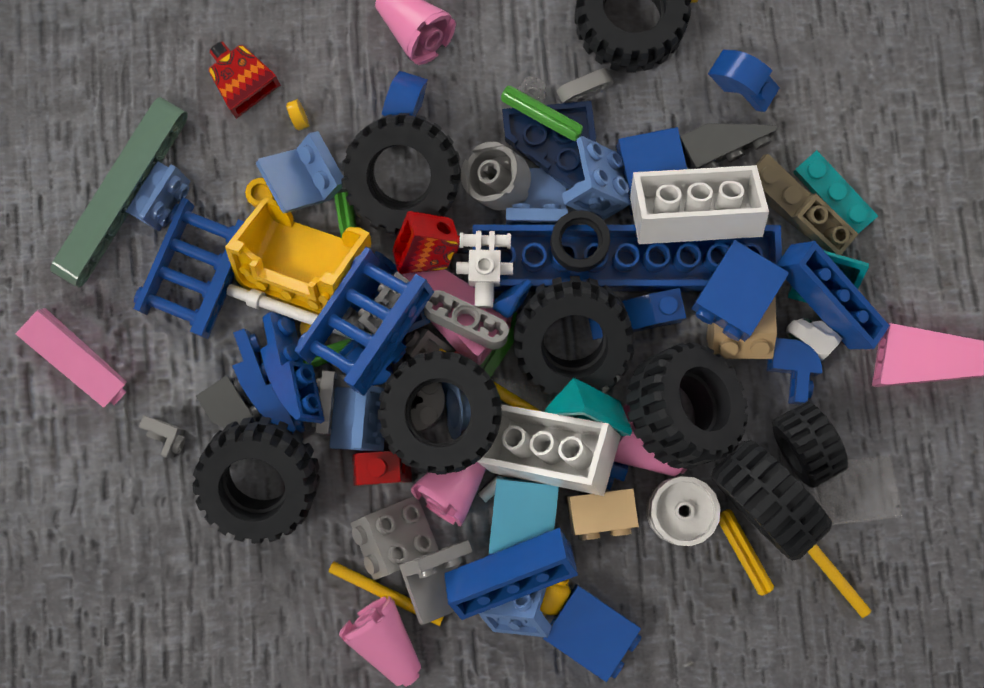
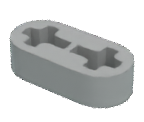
M602 68L562 85L557 89V94L562 103L578 102L608 89L614 84L608 68Z

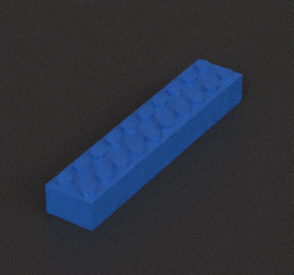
M473 225V234H476V231H482V235H489V231H495V235L511 233V249L495 247V250H501L500 262L513 263V275H500V287H494V291H505L525 280L532 281L529 291H536V288L543 283L546 287L553 285L552 279L561 277L562 282L570 281V276H580V280L583 282L591 278L597 280L600 287L606 285L613 291L661 292L680 288L681 292H702L734 240L774 264H777L782 257L781 225H766L763 237L653 244L638 243L635 225H606L609 229L611 240L607 255L600 265L592 270L575 272L567 270L558 264L552 255L550 240L555 225ZM571 225L565 230L561 240L566 254L576 259H585L593 255L599 243L596 232L588 225ZM481 246V250H489V246Z

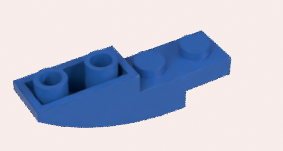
M269 312L262 317L268 344L260 349L272 388L282 405L296 420L321 424L325 420L313 365L303 363V359L294 351L298 345L295 321L293 318Z
M245 328L233 332L243 362L232 365L250 401L263 417L272 419L271 423L278 425L282 421L289 424L287 430L292 433L295 430H298L300 433L304 432L303 422L296 420L285 409L268 381L264 364L261 362L258 354L262 347L257 335H251V332Z

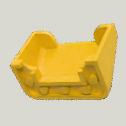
M264 197L225 246L234 276L237 282L245 289H256L265 292L267 297L319 315L351 269L355 257L360 255L365 247L371 248L372 242L370 232L360 227H348L343 232L342 238L294 222L291 212L283 213L276 200Z

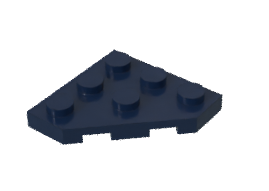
M591 101L547 105L583 126L581 136L596 142ZM515 108L502 109L505 142L567 189H571L576 183L585 180L577 141L570 140Z

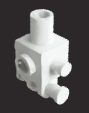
M476 231V234L460 232V248H463V246L476 247V250H469V262H456V274H469V286H475L474 306L478 308H493L494 287H500V275H513V263L500 262L501 250H495V247L511 249V233L495 235V231H489V235H482V231ZM481 246H489V250H481Z

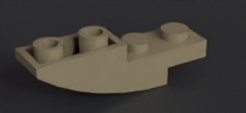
M769 154L763 155L755 165H757L767 204L812 241H816L819 246L828 252L842 255L857 237L858 233L816 193L810 194Z

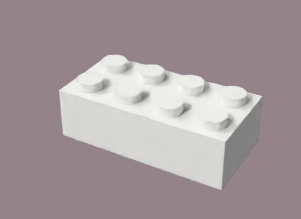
M757 165L633 172L630 201L639 244L763 237L769 209Z
M508 405L501 406L502 418L498 435L488 452L477 461L480 465L491 473L604 496L621 437L610 424Z

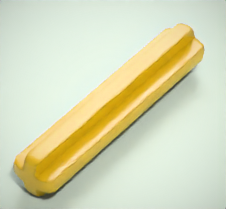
M726 509L720 512L719 525L757 593L761 596L774 590V585L732 510Z

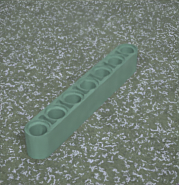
M162 97L157 98L152 103L54 258L50 268L53 274L77 288L86 283L129 215L126 210L157 161L160 163L163 161L183 129L188 118L186 111Z

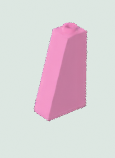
M447 270L403 274L409 281L417 274L425 278L434 291H444L471 305H475V288L469 286L468 283ZM439 302L436 306L433 305L432 309L443 308V304ZM480 308L503 319L507 323L508 328L511 327L512 316L507 319L492 308ZM452 312L448 313L449 318H452ZM461 314L457 317V321L464 326L471 325L475 321L469 314ZM430 321L459 354L473 360L478 365H481L493 350ZM481 321L479 323V328L477 330L478 332L480 331V327H483V322ZM494 329L492 332H489L488 336L494 337L496 334L499 335V331Z
M46 308L37 310L15 333L103 408L109 402L115 405L126 393L123 387L127 381Z
M889 323V328L878 344L872 386L886 387L984 377V341Z

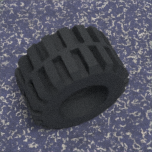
M806 401L773 419V433L780 451L797 477L806 485L815 488L848 469L847 453L840 436L827 416L814 404Z

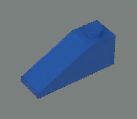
M680 288L622 301L626 312H628L633 332L677 324L686 319ZM588 318L592 339H602L603 334L600 325L591 318Z

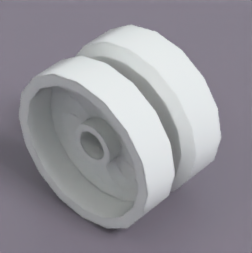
M680 476L662 481L652 490L647 500L646 516L650 528L659 538L675 545L693 546L704 542L714 533L720 521V504L715 492L707 483L695 477ZM683 505L687 506L685 509L688 512L686 517L679 514V508Z

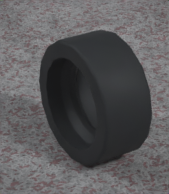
M585 210L571 211L562 216L553 227L550 240L552 255L558 264L567 270L575 272L590 271L600 265L608 253L611 241L609 229L603 219L593 212ZM573 224H586L593 228L598 236L597 250L588 258H572L566 254L562 247L563 233Z

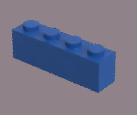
M816 241L791 244L776 264L789 272L786 278L789 284L833 331L839 334L842 338L841 341L848 349H875L890 325Z
M560 528L545 532L540 536L517 543L512 547L489 554L484 558L444 573L448 604L461 620L578 575L572 546Z

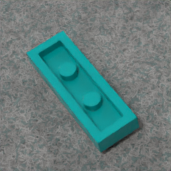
M818 150L793 171L794 175L812 194L816 193L858 234L878 217L873 209Z

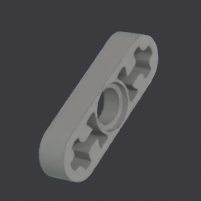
M435 290L423 309L424 315L430 321L488 349H499L507 342L509 328L503 319L444 291ZM439 302L443 304V308L432 309L433 305L436 306ZM452 312V318H449L448 313ZM461 314H469L475 321L471 325L464 326L457 321V317ZM481 321L483 322V327L481 326L480 331L478 332L477 330L479 328V323ZM494 329L499 331V335L496 334L494 337L488 336L489 332H492Z

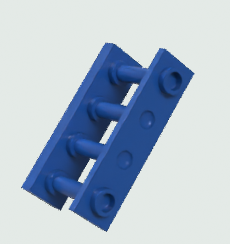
M182 197L180 203L175 204L171 211V224L144 286L139 287L136 291L133 309L148 315L151 307L190 322V326H192L190 332L208 339L227 296V288L232 284L235 276L226 249L223 254L217 255L180 239L186 225L190 224L223 237L229 243L244 221L238 219L235 226L227 227L192 213L194 205L188 199ZM174 252H179L214 266L216 272L212 281L205 283L168 268ZM162 280H168L202 294L204 299L200 309H195L194 311L156 296Z
M365 247L362 253L355 257L351 269L308 331L301 335L298 345L294 350L309 364L317 355L346 372L344 381L362 396H365L434 293L427 280L417 274L414 275L410 282L406 283L378 268L377 266L380 261L368 247ZM369 278L400 294L393 308L388 309L360 293ZM352 303L383 320L375 334L370 335L342 319ZM334 329L365 346V349L356 361L353 362L324 345Z

